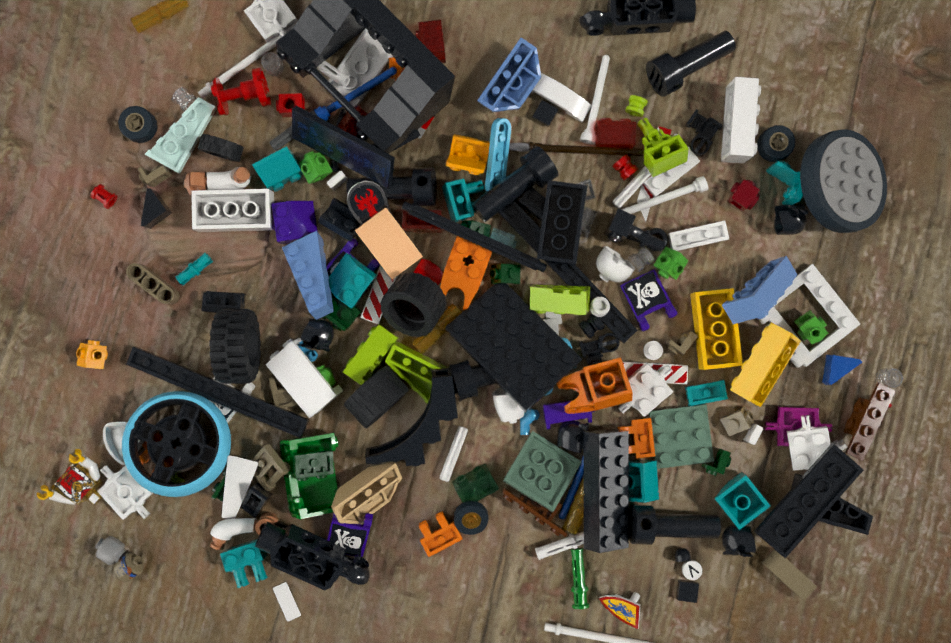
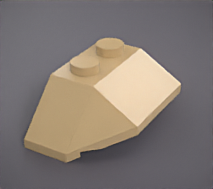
M395 462L368 467L337 489L331 507L339 523L360 524L364 521L366 513L374 514L390 502L398 483L402 480Z

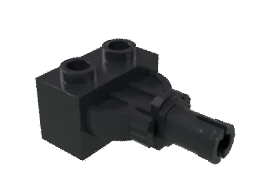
M619 208L613 213L604 235L608 236V240L618 243V241L622 242L625 239L640 243L639 247L641 248L646 245L660 252L663 250L666 241L650 235V230L643 231L634 226L635 215Z

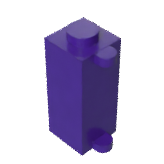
M573 400L542 405L547 430L550 429V424L587 418L588 423H592V413L595 411L576 414L566 413L564 406Z

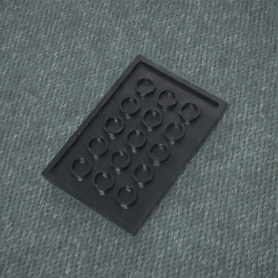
M494 284L472 303L467 310H464L445 327V330L525 413L582 361V358L534 310H530V307L507 284Z

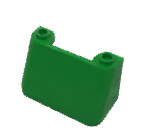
M334 433L280 441L281 459L291 467L290 471L284 475L289 512L294 518L305 519L334 512L331 506L338 489L335 468L334 474L327 475V478L319 479L315 476L309 477L306 481H298L291 476V471H293V454L332 450L334 452L336 447H338V439Z

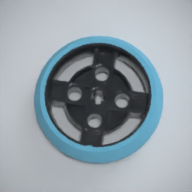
M186 391L162 393L144 402L130 417L122 438L123 459L131 476L143 488L166 497L191 495L209 486L224 469L231 449L230 429L219 408L205 397ZM182 405L179 414L167 416L155 425L147 423L148 419L159 410L169 406ZM202 413L210 419L214 426L217 438L216 448L207 445L206 433L198 422ZM188 420L190 422L189 428L181 430V423ZM161 431L163 438L161 441L156 442L154 435ZM139 439L147 442L149 457L156 465L152 475L147 472L141 463L138 453ZM180 439L179 442H181L182 445L180 447L177 446L176 449H174L175 445H173V442L178 441ZM195 445H198L200 447V453L196 456H193L191 454V448ZM172 457L174 463L171 467L167 468L164 464L165 459ZM199 462L209 465L200 475L189 481L172 483L176 473L188 471Z

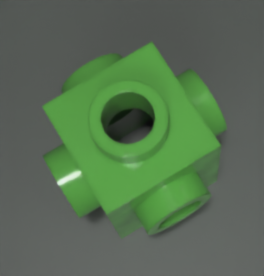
M312 151L303 156L304 159L299 163L308 184L322 181L333 172L325 156L319 152L314 153Z
M665 247L653 266L659 270L658 274L663 278L668 279L670 277L677 280L688 260L680 252Z
M811 310L794 321L800 328L798 334L804 341L808 339L811 344L820 342L829 334L824 328L827 324L821 316L817 318Z

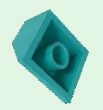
M287 146L252 164L266 188L271 191L274 190V192L283 189L284 184L288 182L298 181L301 179V175H303L295 155Z
M346 253L329 276L328 282L334 296L352 309L357 305L378 275Z
M629 461V502L647 503L659 500L657 461Z
M740 472L728 481L714 498L739 530L770 507L769 503L743 472Z

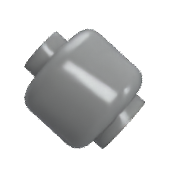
M108 536L106 539L101 538L95 546L97 549L96 557L107 565H113L126 553V550H124L125 544L113 536Z

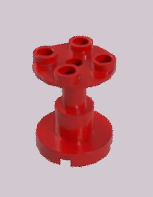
M261 67L252 69L253 79L242 81L240 86L224 90L219 78H214L211 91L213 96L218 99L219 104H217L220 115L227 116L229 114L227 101L244 98L245 101L258 98L263 107L271 105V97L266 95L269 92V87Z

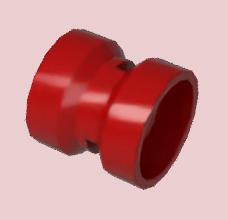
M628 154L612 165L615 171H619L623 181L639 170L635 164L631 163V158Z

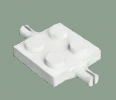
M254 0L252 5L244 10L266 42H269L278 35L283 37L288 33L286 31L288 27L298 21L283 0Z
M648 363L644 364L628 378L633 392L632 401L623 403L618 407L619 410L624 414L630 407H633L645 417L673 393V390L666 384L664 379L673 370L667 365L662 371L658 372Z
M809 415L801 416V428L787 431L793 471L808 470L830 446L828 427L811 426Z
M107 465L100 470L107 477L104 486L97 492L122 520L135 511L143 519L151 514L143 505L146 499L153 493L136 482L126 465L117 473H113Z

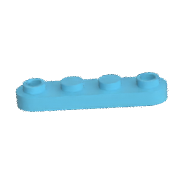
M497 118L492 123L485 180L486 192L506 178L511 123L505 118Z

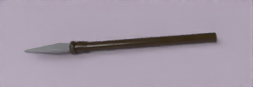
M533 142L510 143L509 150L520 152L530 151L536 145L545 152L623 156L626 154L628 156L643 155V149L549 145Z

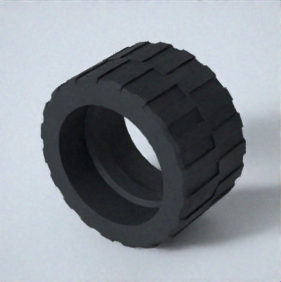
M409 272L403 273L396 278L383 296L380 305L384 318L394 329L412 337H421L428 335L433 330L444 313L447 302L442 289L430 278L419 273Z
M385 366L362 384L345 401L344 406L367 429L392 408L409 391V388L389 366Z

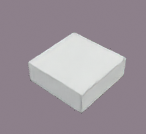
M339 171L327 181V184L335 191L348 178L342 171Z
M753 424L743 440L755 445L763 431V427Z

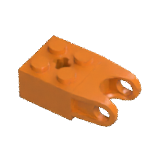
M457 236L443 272L440 288L445 296L451 289H460L465 295L463 310H467L481 285L493 252ZM471 257L474 263L466 266L463 260Z
M621 357L583 367L582 370L565 376L557 383L559 389H572L579 394L575 400L564 406V410L568 414L597 411L632 401L633 392Z

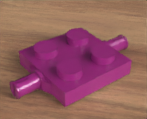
M778 407L777 421L765 422L766 426L764 427L765 430H776L778 446H789L787 431L797 430L802 427L801 416L809 415L810 425L813 427H832V424L820 423L819 408Z

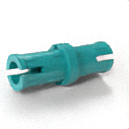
M205 252L193 263L190 262L188 267L176 275L175 278L184 286L189 280L199 276L204 268L213 263V260Z

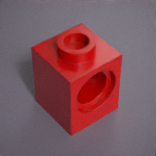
M302 93L279 94V100H276V110L282 117H292V109H286V105L289 102H294V107L297 105L305 110V97Z

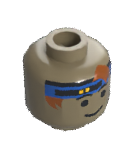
M127 553L122 556L113 566L114 576L123 582H129L143 572V560L134 553Z

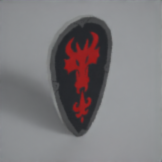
M372 181L356 183L347 194L349 210L361 225L385 207L391 213L384 191L378 184Z

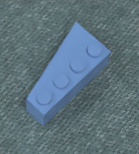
M787 256L771 260L756 273L757 277L744 284L746 288L732 295L734 298L732 301H725L722 304L733 324L755 318H765L769 314V310L777 304V300L785 294V290L793 284L792 281L796 278L797 273Z

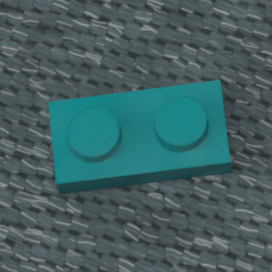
M724 380L685 387L689 406L728 399Z

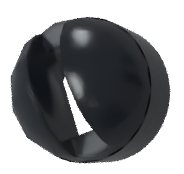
M679 548L675 552V561H691L689 551L685 548Z

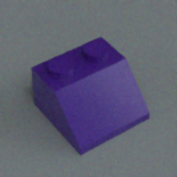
M286 201L271 204L278 243H292L315 231L318 232L313 201Z

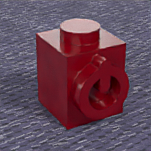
M743 179L739 183L735 182L730 189L732 194L727 199V202L741 211L751 210L760 198V194H758L760 189L751 180Z

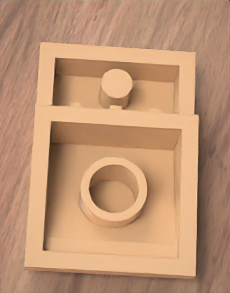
M386 207L355 229L356 233L391 279H394L423 257Z

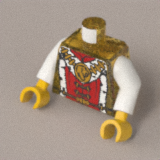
M75 449V454L78 456L75 457L69 454V461L72 464L51 487L53 490L49 491L48 486L42 485L40 488L46 491V493L41 494L37 492V497L40 500H45L49 497L50 500L71 505L83 503L88 499L93 505H96L102 499V496L96 491V488L102 483L97 463L86 456H82L80 449Z

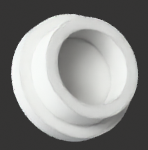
M650 341L645 344L643 352L646 358L657 360L662 356L663 348L659 342Z

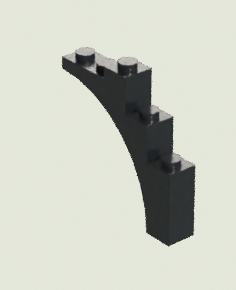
M451 367L432 370L431 394L422 415L411 428L396 439L382 445L366 448V465H378L383 462H399L401 460H405L406 466L425 464L424 443L434 444L441 441L440 420L451 421L458 418Z

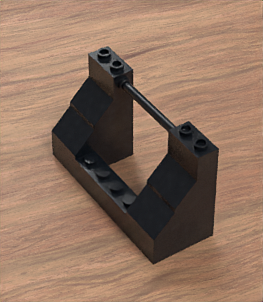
M313 0L307 6L294 28L276 41L277 55L281 60H286L289 63L291 70L295 74L299 73L302 78L311 74L357 121L356 136L388 154L450 102L455 75L380 0ZM366 28L371 38L378 40L384 51L391 54L396 59L398 65L405 69L387 90L376 107L366 116H362L317 70V67Z

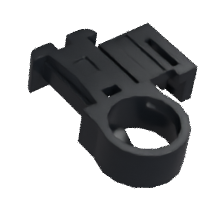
M696 109L685 126L694 128L696 130L695 133L699 132L690 142L689 148L696 156H703L713 143L710 140L718 129L721 130L723 128V125L711 117L706 121V118L697 113L698 110ZM697 140H701L697 148L694 150L693 143ZM705 143V145H706L705 151L702 152V153H699L698 151L701 149V147H702L703 144Z
M606 333L598 336V340L587 343L580 341L579 347L581 348L582 357L586 358L587 364L590 366L601 363V357H604L601 352L606 353L617 350L620 342L615 334ZM606 336L615 338V340L603 342ZM616 343L613 349L604 348V346Z

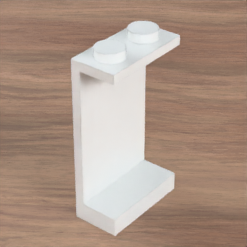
M301 338L289 339L282 345L284 348L280 352L277 350L269 357L271 360L266 366L305 414L311 418L334 400L343 390L339 385L332 388L298 347V344L302 341Z

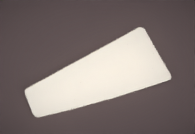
M231 455L227 457L222 518L233 519L236 517L255 474L258 462Z

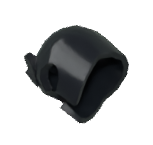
M804 204L775 206V233L777 235H795L800 233L805 228L807 222L806 215L809 212L805 209L806 206Z
M309 318V322L301 335V340L306 342L301 344V346L330 352L329 346L334 338L332 325L326 320Z
M575 420L562 423L558 429L557 447L562 446L570 451L581 453L583 449V432L588 431L589 423L583 424Z
M733 524L724 530L722 545L725 551L723 555L753 557L750 552H756V545L751 533V526H744L739 530Z

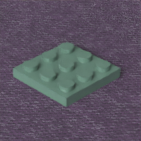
M707 404L653 410L648 413L652 422L655 448L654 460L657 461V469L714 462Z
M532 431L504 477L503 482L553 512L580 466L581 461Z

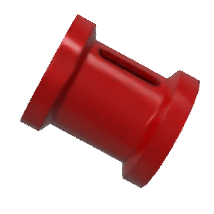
M102 184L96 186L91 192V198L100 201L106 209L111 208L118 198L116 194H111Z

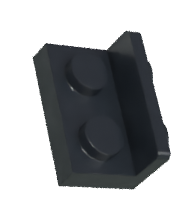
M336 198L332 199L329 208L320 216L318 223L350 242L357 236L355 229L361 226L349 210L348 205Z

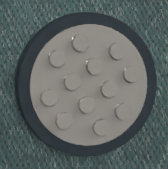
M846 129L828 132L816 138L809 145L802 159L800 180L805 202L815 219L825 228L837 233L857 232L874 224L884 209L887 197L886 172L875 147L863 135Z

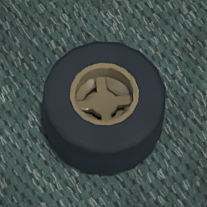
M140 106L126 108L120 114L118 120L121 133L133 142H147L157 132V120L154 115Z
M775 125L769 127L759 136L757 150L759 155L769 162L781 161L793 152L796 139L789 128L783 125Z

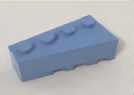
M317 231L282 247L308 311L316 320L334 312L328 282L329 276L326 268V255L323 248L324 242Z

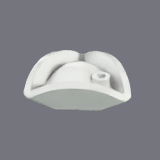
M128 422L107 423L103 428V440L106 449L118 463L125 465L122 454V438ZM141 439L138 440V451L144 442Z

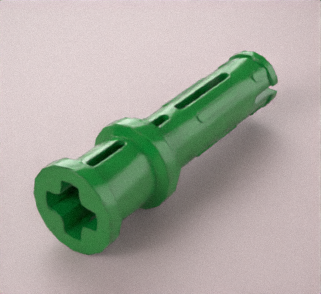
M572 548L573 586L571 592H573L574 597L572 608L587 609L590 606L587 603L588 587L585 585L583 548Z

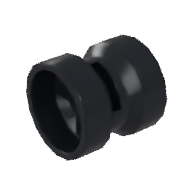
M593 314L589 315L587 320L579 323L580 328L589 339L595 335L596 331H601L605 328L601 319Z

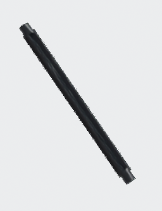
M405 201L401 208L408 212L409 215L535 271L539 270L544 273L547 264L542 263L541 260L414 203L410 204Z

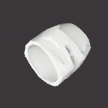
M501 387L492 393L495 408L502 422L509 421L510 424L517 422V419L524 416V411Z

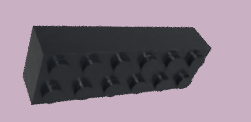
M618 429L584 431V549L604 553L629 548L628 431Z

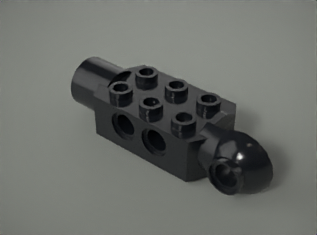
M609 0L607 12L599 10L589 11L579 18V23L590 36L601 35L604 33V29H609L613 35L670 32L673 24L694 22L696 1Z
M267 521L255 544L256 548L270 554L272 567L324 591L331 588L339 576L345 577L350 582L358 585L366 584L370 578L369 563L365 558L361 556L349 558L346 556L345 548L294 524L283 529Z

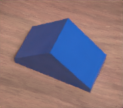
M826 355L822 382L824 385L834 384L860 365L862 361L855 358Z

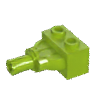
M648 118L638 121L637 126L645 136L642 138L644 164L652 177L687 162L689 148L679 134L672 137L664 134L662 129H659L658 132L657 129L653 128Z

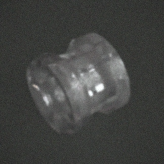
M185 87L176 90L171 98V101L179 104L180 109L186 111L196 100V97L193 94H189Z

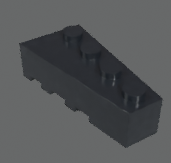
M795 473L791 489L802 475ZM840 497L819 521L868 535L873 516Z

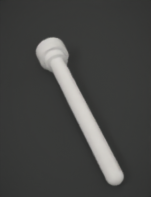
M608 55L602 57L587 129L581 134L580 141L585 144L593 145L596 141L597 136L595 135L594 128L610 60Z
M701 176L696 178L690 185L621 210L633 214L693 191L702 193L708 190V184L705 177Z

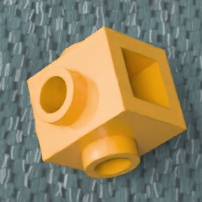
M88 340V343H80L76 352L78 358L77 366L104 369V363L108 356L107 346L100 345V341Z

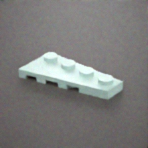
M198 97L182 114V117L176 123H173L169 128L170 130L163 137H160L156 141V145L151 150L149 149L145 155L180 174L217 108Z

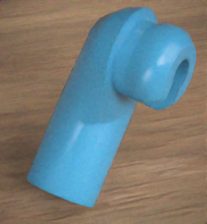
M301 341L298 347L311 362H314L318 357V353L315 350L302 347L301 344H304V342Z
M529 409L520 418V435H530L529 424L539 418L538 410Z

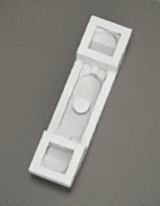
M541 73V79L531 92L537 93L564 109L568 115L580 122H583L592 106L581 96Z

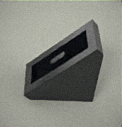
M147 188L141 226L151 229L172 214V212L156 191Z
M257 483L249 489L240 508L256 518L273 493L266 491L261 484Z

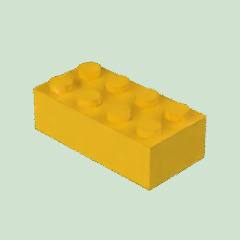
M734 288L690 294L694 331L698 336L695 340L699 370L742 366L743 364L738 323L733 324L722 307L725 301H732L734 299L732 296Z
M771 322L769 326L764 328L759 343L753 346L750 358L742 364V371L739 376L733 379L730 390L761 407L801 340L791 332Z

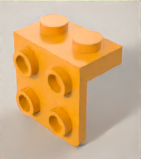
M454 134L446 166L454 171L467 170L473 175L484 173L488 160L490 141Z

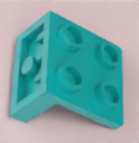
M777 161L767 168V173L790 186L783 194L784 200L782 204L793 205L799 202L803 197L800 171H794L788 163L783 161Z

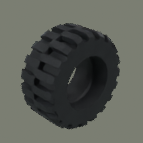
M221 309L214 315L210 330L209 353L213 375L222 384L251 383L257 377L261 357V335L259 322L257 321L258 318L255 312L250 309Z

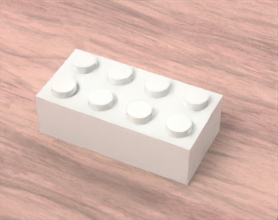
M735 77L726 87L721 162L744 164L757 152L755 135L758 134L759 125L756 124V116L760 112V105L757 104V101L761 94V85H759L758 78Z
M270 189L192 191V229L197 232L275 230L271 205L274 203V192Z

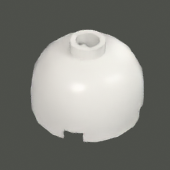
M608 246L604 247L597 257L596 266L600 271L599 276L606 282H609V280L613 282L625 281L635 270L628 260H624L618 252Z

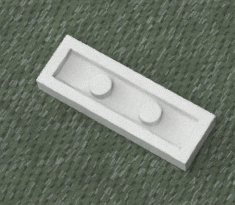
M689 148L687 162L655 177L651 176L643 184L654 197H657L697 165L700 160Z
M725 221L668 233L671 249L676 251L729 240Z

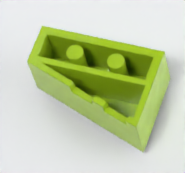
M533 284L530 287V310H535L536 313L554 312V314L586 315L590 309V286Z
M381 325L372 327L368 333L370 337L366 342L363 341L359 345L357 354L354 358H350L343 371L344 374L360 385L373 376L390 352L393 344L399 339Z
M398 341L393 344L385 360L426 403H428L431 394L432 370L448 368Z

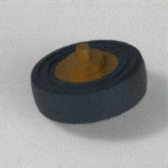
M477 501L463 502L454 512V524L463 534H478L488 524L487 509Z

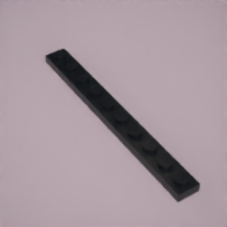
M515 201L511 202L498 213L538 253L541 228ZM544 260L567 286H590V303L596 297H604L608 300L575 264ZM608 300L610 309L605 316L599 318L624 344L638 330Z
M136 346L132 347L126 365L201 395L299 438L303 437L309 419L227 384H222L215 379Z

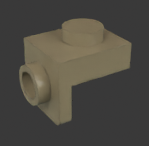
M746 406L720 419L729 437L749 429L754 423L753 414L750 410H747Z

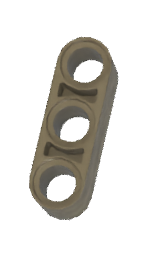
M133 263L127 267L126 274L128 278L159 302L170 305L178 302L179 292L147 266ZM140 268L141 274L139 277H136L135 271ZM153 279L156 280V286L154 289L150 287V282ZM167 291H170L172 296L171 299L167 301L165 298V294Z
M775 549L762 562L765 567L803 601L817 588L811 580Z

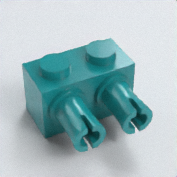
M464 179L447 182L442 186L449 216L452 221L460 222L474 216L476 212L471 205L473 202L470 201L469 195L484 192V186H481L483 184L482 180L465 183Z
M257 539L225 549L220 553L225 572H233L237 588L250 584L244 567L247 565L252 567L256 582L268 578L262 562L268 554L255 547Z

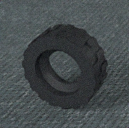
M202 134L198 149L223 159L240 162L244 147L216 136Z

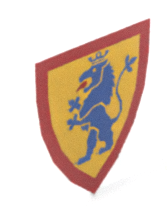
M634 592L630 599H626L618 594L605 595L598 598L614 616L624 623L639 629L640 604L637 601L640 595Z

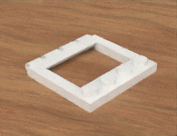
M813 264L796 276L792 281L793 284L777 300V304L804 284L833 319L838 328L810 350L800 342L790 359L796 368L802 365L807 367L860 325L859 321ZM775 307L769 310V314L765 318L759 319L762 324L769 321L767 325L769 326L772 322L798 338Z

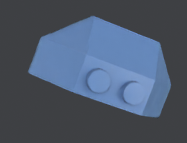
M520 38L477 102L492 112L520 109L541 79L537 48L523 38Z

